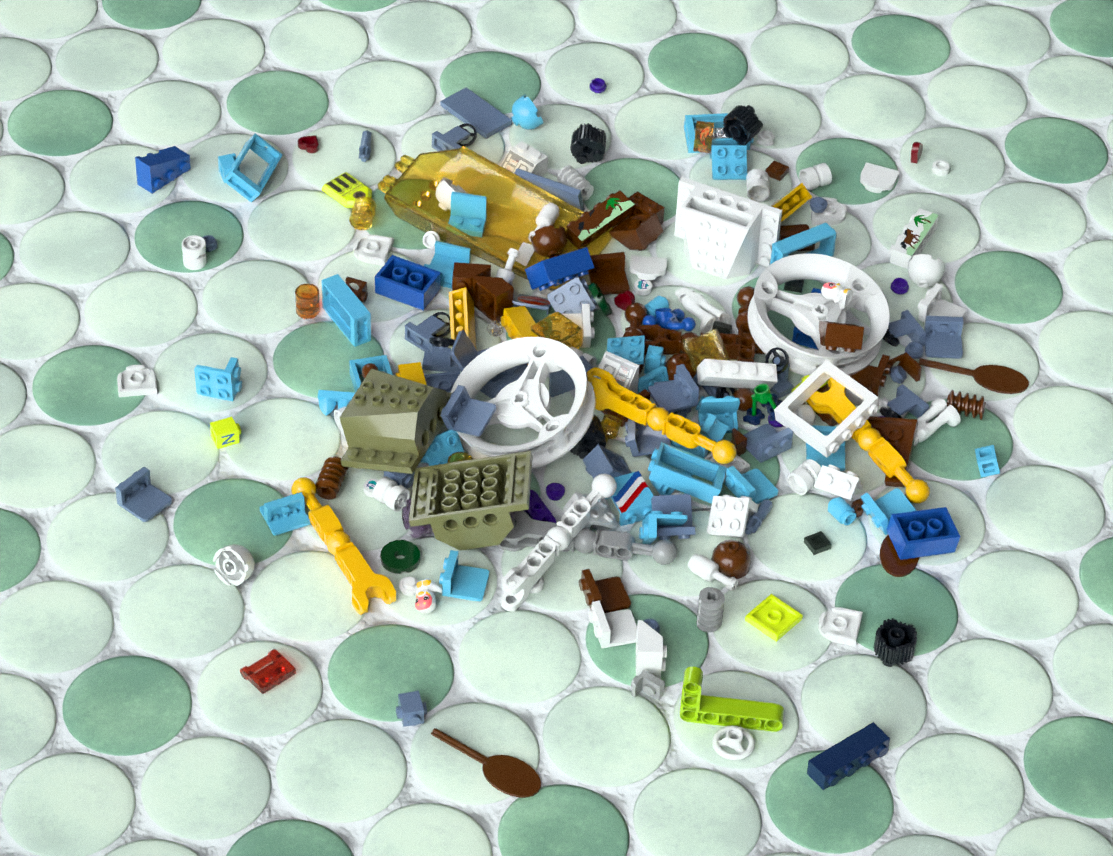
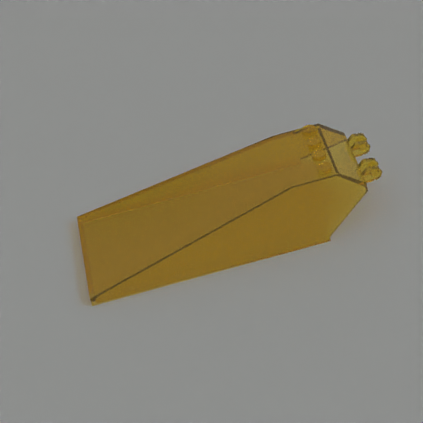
M464 146L459 149L420 153L416 159L405 154L401 156L400 161L395 163L396 170L403 174L398 179L386 174L382 178L383 181L377 184L379 190L385 193L384 199L396 217L425 233L428 231L437 232L440 240L448 244L471 248L472 255L503 269L509 257L507 252L510 248L519 250L523 242L532 245L528 239L529 233L535 231L537 227L536 218L544 205L554 203L559 207V216L553 225L554 228L562 226L565 228V231L571 221H576L584 213ZM443 177L452 180V184L459 185L468 194L487 197L486 226L482 237L470 236L448 224L451 210L445 211L438 205L440 202L435 194L436 188ZM613 228L585 246L588 248L590 255H598L603 252L613 238L609 234ZM567 239V246L560 255L578 249ZM534 251L527 266L515 261L512 272L528 280L525 269L549 258L542 257ZM564 284L551 286L548 290L554 291Z

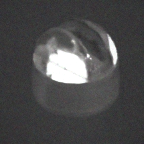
M495 320L488 324L486 330L491 336L498 337L502 334L503 327Z

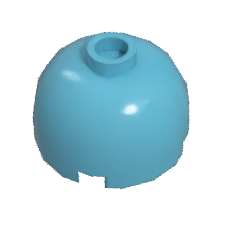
M524 94L514 102L511 119L516 126L520 125L523 129L532 130L543 124L542 117H537L538 110L528 96L526 97Z

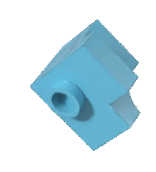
M709 414L706 421L702 419L699 424L701 428L700 434L715 442L722 440L729 426L720 422L712 414Z

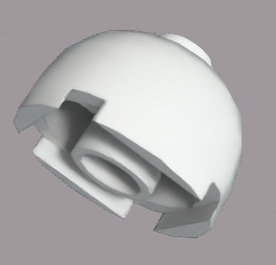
M443 177L436 188L435 194L440 202L438 204L439 207L447 211L448 209L451 210L452 192L468 193L459 185L452 184V180Z
M928 254L914 255L908 264L910 279L921 288H927L938 283L943 277L945 264L941 259H932V255Z
M237 544L225 546L218 550L213 558V562L216 561L217 567L214 569L215 573L227 585H231V583L235 586L240 585L251 577L253 573L254 559L250 551L244 546Z

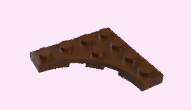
M870 416L867 420L871 424V428L878 430L880 435L902 456L907 465L904 469L908 472L918 427L917 419ZM885 474L886 486L905 487L895 475L889 478Z

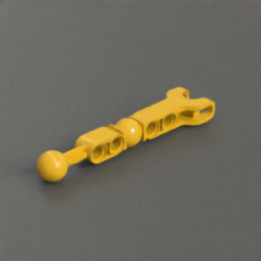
M597 367L588 370L587 381L592 384L595 392L596 410L610 409L639 424L648 425L652 430L662 431V435H666L670 440L686 448L693 449L699 445L711 451L714 460L720 464H728L735 459L737 451L731 441L720 440L715 442L700 434L701 428L697 423L673 412L669 413L665 408L656 407V404H652L650 400L619 385L611 373Z
M830 377L828 379L829 391L824 393L816 391L806 402L815 412L830 414L840 425L856 407L846 397L845 387ZM866 420L861 428L853 432L851 438L858 442L862 450L868 452V455L886 476L891 478L895 475L906 487L905 495L909 501L920 504L928 499L930 488L927 482L922 479H914L904 469L907 465L902 456L880 435L878 430L871 428L868 420Z
M307 477L295 480L291 488L292 494L302 492L304 502L310 509L308 515L312 526L321 540L327 545L328 551L334 555L338 566L352 586V605L360 615L367 613L368 600L374 597L381 598L386 604L395 602L396 590L389 578L384 575L375 574L371 570L358 548L351 542L350 536L344 532V528L329 505L321 506L315 497V483Z

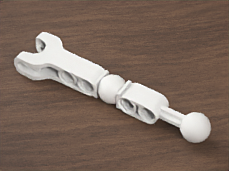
M606 473L597 475L592 482L591 493L585 499L576 500L563 514L561 522L558 521L556 527L548 530L544 540H541L517 567L510 569L504 576L502 589L505 592L501 597V606L505 610L516 611L524 603L532 587L555 561V556L558 557L560 551L568 548L572 539L589 522L592 508L601 498H609L614 495L617 484L611 475ZM511 596H514L516 598V602L511 604L507 603V600Z

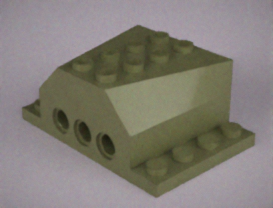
M371 369L339 417L348 444V449L341 459L342 466L413 474L444 424L441 412L447 405L452 393Z
M531 451L416 468L409 514L410 526L431 524L435 539L460 551L499 545L514 528L515 511L529 509L533 459Z

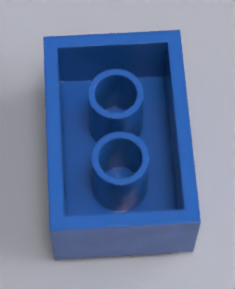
M585 247L543 260L526 268L525 272L531 289L539 288L542 291L551 286L564 284L577 276L588 275V271L593 269L594 265L588 248Z
M394 255L388 259L375 275L376 294L423 311L441 289V272Z
M946 507L891 514L886 529L900 560L953 553L956 551L960 540L958 530Z

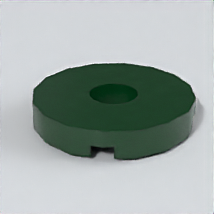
M594 282L588 285L591 294L605 316L607 317L612 314L613 311L599 286Z
M395 540L382 548L380 554L381 564L387 571L395 574H401V572L405 571L409 573L418 567L420 551L412 542ZM397 556H404L405 558H403V559H398V558H396V557H397Z

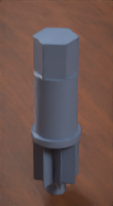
M368 130L363 131L359 147V159L362 162L369 160L371 152L372 133Z
M768 499L763 500L758 507V511L750 516L745 528L747 535L755 534L762 525V521L773 508L771 501Z

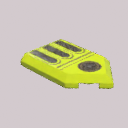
M347 172L325 183L322 187V191L346 208H353V206L371 208L372 189Z

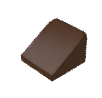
M733 428L731 442L735 445L737 455L740 456L746 452L747 438L737 429Z

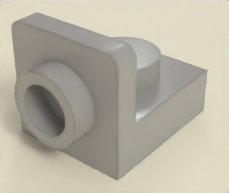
M643 670L631 682V695L636 697L641 691H644L647 695L660 700L664 695L665 681Z

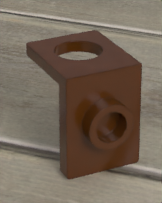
M347 276V286L362 303H365L368 297L367 282ZM350 283L357 284L359 286V289H353Z
M907 352L889 360V364H892V366L895 362L899 361L897 366H901L916 382L920 381L922 367Z

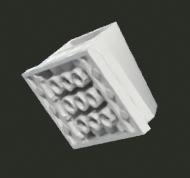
M681 177L678 185L674 236L684 239L683 252L692 268L723 279L749 275L756 264L765 267L770 265L772 244L779 241L782 210Z

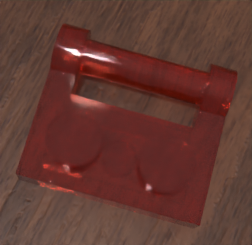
M276 649L268 652L267 656L249 667L241 668L240 674L264 694L295 675L296 668Z

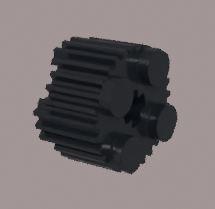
M738 105L723 119L724 127L722 131H724L726 137L733 138L739 145H746L763 128V123L754 114L755 110L752 106Z
M589 123L580 124V127L574 130L570 151L578 163H593V161L597 162L603 159L607 137L605 131L599 130V128L593 127Z
M594 415L585 435L570 450L573 455L576 454L581 459H584L598 444L606 447V437L598 416Z
M894 618L892 620H884L883 625H880V628L878 627L875 635L873 648L875 655H878L877 658H881L882 663L888 667H892L895 664L899 665L900 663L903 665L904 662L912 661L917 642L916 628H913V625L902 624L901 621L898 623Z

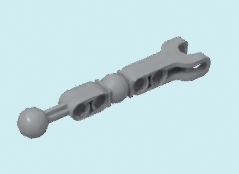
M515 511L514 528L503 539L505 541L496 546L499 549L512 552L520 551L525 547H535L541 540H544L549 529L557 526V523L534 520L524 511ZM588 528L582 529L572 539L568 548L563 550L574 552L576 548L577 551L583 554L593 551V555L597 554L601 557L620 560L630 559L632 553L653 556V559L661 565L672 563L677 556L676 546L668 540H660L654 545L635 543V538L628 533L597 530L595 533Z

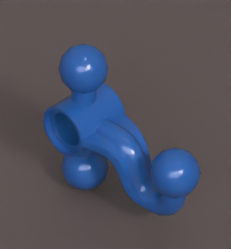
M670 308L656 309L655 317L647 315L643 318L642 322L643 325H659L664 329H683L687 332L694 330L696 326L693 318H685L683 310L674 309L672 311Z

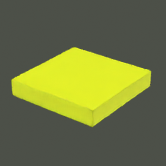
M770 594L745 616V621L777 642L802 620L803 615Z

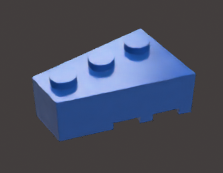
M176 146L159 150V153L156 154L148 153L145 157H135L137 185L152 194L191 169L190 155Z

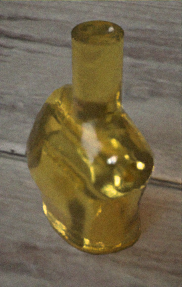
M604 414L601 421L606 443L608 439L617 438L622 424L620 418L609 414Z

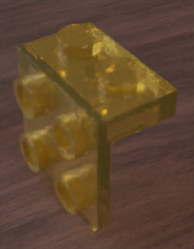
M554 312L531 326V331L537 336L556 340L569 348L575 347L579 349L583 345V329L560 312Z
M712 329L699 337H690L682 340L684 351L688 354L691 360V367L696 373L697 367L704 359L731 361L717 329Z

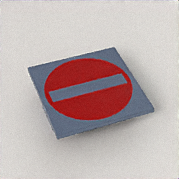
M519 294L512 301L515 307L525 306L547 310V315L550 313L552 306L546 298Z

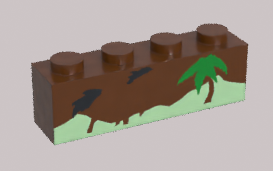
M621 190L615 194H610L605 201L597 203L592 210L584 212L579 219L573 220L567 225V239L578 250L584 248L630 216L633 212L634 203Z

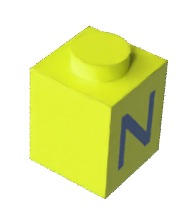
M232 417L210 423L211 438L217 449L239 443L241 428Z

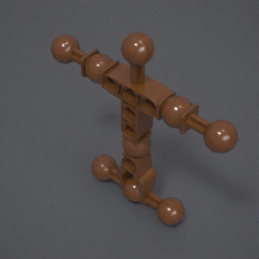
M751 286L741 288L737 294V302L741 306L735 321L738 335L710 332L700 333V336L693 332L681 335L682 331L664 329L659 325H641L643 324V318L648 315L646 307L638 302L628 305L624 313L626 321L630 323V327L625 328L623 337L645 336V356L649 345L663 347V354L667 355L678 354L680 351L690 355L699 352L698 356L734 359L742 362H754L755 354H765L755 343L748 326V308L755 289ZM638 364L639 374L642 372L644 364ZM739 388L734 392L733 396L740 398L739 411L745 412L752 408L753 401L751 395L754 393L750 389Z

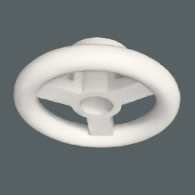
M726 726L719 729L712 741L715 751L723 758L729 760L744 759L753 752L755 747V741L751 733L739 726ZM726 733V737L724 739H720V737ZM743 735L748 740V748L746 750L741 746ZM728 746L735 749L738 754L728 753L721 747Z

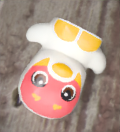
M827 282L822 286L821 294L828 300H834V303L839 304L840 310H843L850 304L853 290L843 289L840 283Z
M426 579L417 582L415 607L421 613L432 612L436 607V591L442 593V588L432 580Z

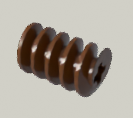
M954 390L950 391L946 402L947 407L952 405L957 409L959 415L964 411L965 417L972 413L974 419L978 414L980 415V420L983 419L986 406L984 396H981L978 401L975 394L970 399L969 393L962 397L961 391L956 396L954 395Z
M329 457L325 460L315 484L316 494L319 497L327 500L336 498V494H338L349 467L342 466V458Z

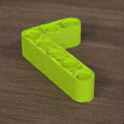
M695 666L685 669L680 706V718L682 720L718 726H739L744 729L777 732L782 729L784 708L781 705L701 695L703 671Z

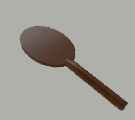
M922 358L919 359L918 363L926 367L973 376L980 386L998 393L1017 394L1024 392L1029 386L1028 379L1022 373L1005 366L983 365L975 370Z
M889 535L883 540L879 557L884 570L895 577L909 575L916 568L919 557L900 560Z
M437 728L433 729L432 736L483 764L482 771L484 777L497 790L507 795L521 798L531 797L539 792L541 788L540 777L524 761L507 755H494L487 758Z

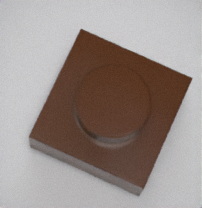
M773 161L765 171L769 177L781 181L789 172V167L780 162Z

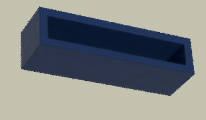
M873 722L808 761L807 775L822 790L835 786L841 779L853 775L856 770L866 767L876 758L886 755L889 750L890 738Z

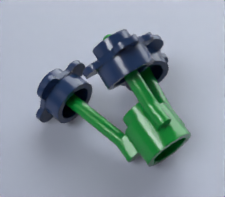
M759 384L754 388L755 394L751 395L753 401L752 408H749L746 416H743V421L752 425H759L760 421L765 418V414L757 408V401L761 403L763 408L767 409L770 415L769 421H776L774 409L783 402L778 399L776 394H771L767 384Z

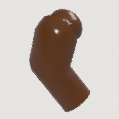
M861 498L853 501L851 505L855 510L856 517H860L863 514L861 507L863 501Z

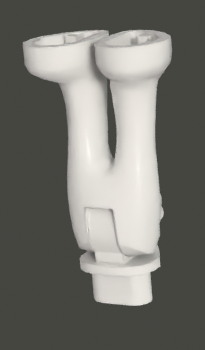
M683 287L675 292L678 301L683 307L701 320V333H712L714 321L726 324L731 323V316L711 305L700 293H696L693 289Z
M937 398L932 401L930 408L917 419L918 427L914 446L928 439L945 423L951 427L957 426L961 422L957 410L952 405L947 407L944 399Z

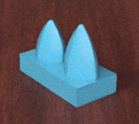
M661 365L639 378L638 393L644 389L648 391V387L653 386L655 382L669 381L667 368Z
M318 390L320 409L327 416L334 410L335 406H338V409L344 406L347 407L355 393Z

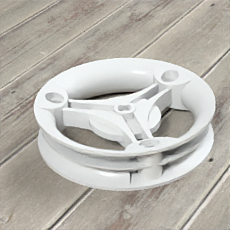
M796 254L773 262L761 273L749 304L747 319L753 339L766 355L772 348L776 347L782 348L787 352L790 371L804 376L811 375L827 360L850 376L866 368L876 358L881 347L882 338L888 329L890 313L882 290L871 277L856 266L827 255ZM793 280H817L825 283H840L843 289H852L853 294L850 304L845 309L840 310L838 303L824 298L821 293L795 295L779 290L778 286ZM852 307L867 313L870 320V332L867 339L862 343V350L856 349V352L853 353L845 352L844 348L837 347V351L826 350V346L820 345L819 321L846 323L845 312ZM772 310L790 318L801 332L811 336L819 351L802 347L786 338L774 327L767 313ZM776 350L785 359L784 353L781 350ZM773 352L769 357L770 359L774 357Z
M544 337L516 338L487 349L463 369L455 381L451 393L455 391L458 385L465 386L470 398L474 399L482 387L498 374L515 366L528 364L517 381L508 384L495 398L487 401L488 403L495 404L497 408L488 425L502 424L513 429L529 427L539 432L538 439L513 446L495 445L484 441L480 437L457 432L463 447L473 459L531 451L533 456L532 469H536L562 457L582 439L594 417L596 399L593 386L587 381L584 365L571 348L561 342ZM563 369L574 382L575 398L568 414L553 418L548 413L551 397L544 383L548 373ZM542 418L547 422L544 426L538 422Z

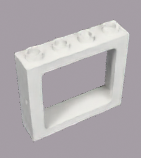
M826 360L774 409L775 419L784 427H789L795 435L828 458L832 453L837 452L840 445L844 441L849 440L853 432L861 428L871 415L873 416L877 413L879 400L875 394ZM832 377L864 401L828 436H825L794 414V412Z

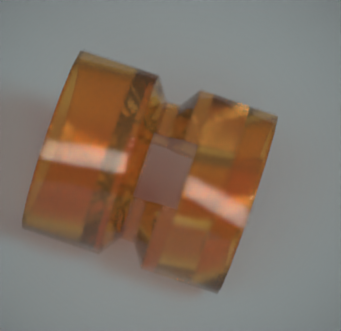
M313 284L299 285L295 290L296 314L304 319L314 318L320 312L319 289Z

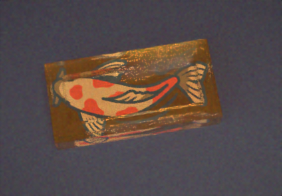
M696 122L693 151L711 153L714 123Z

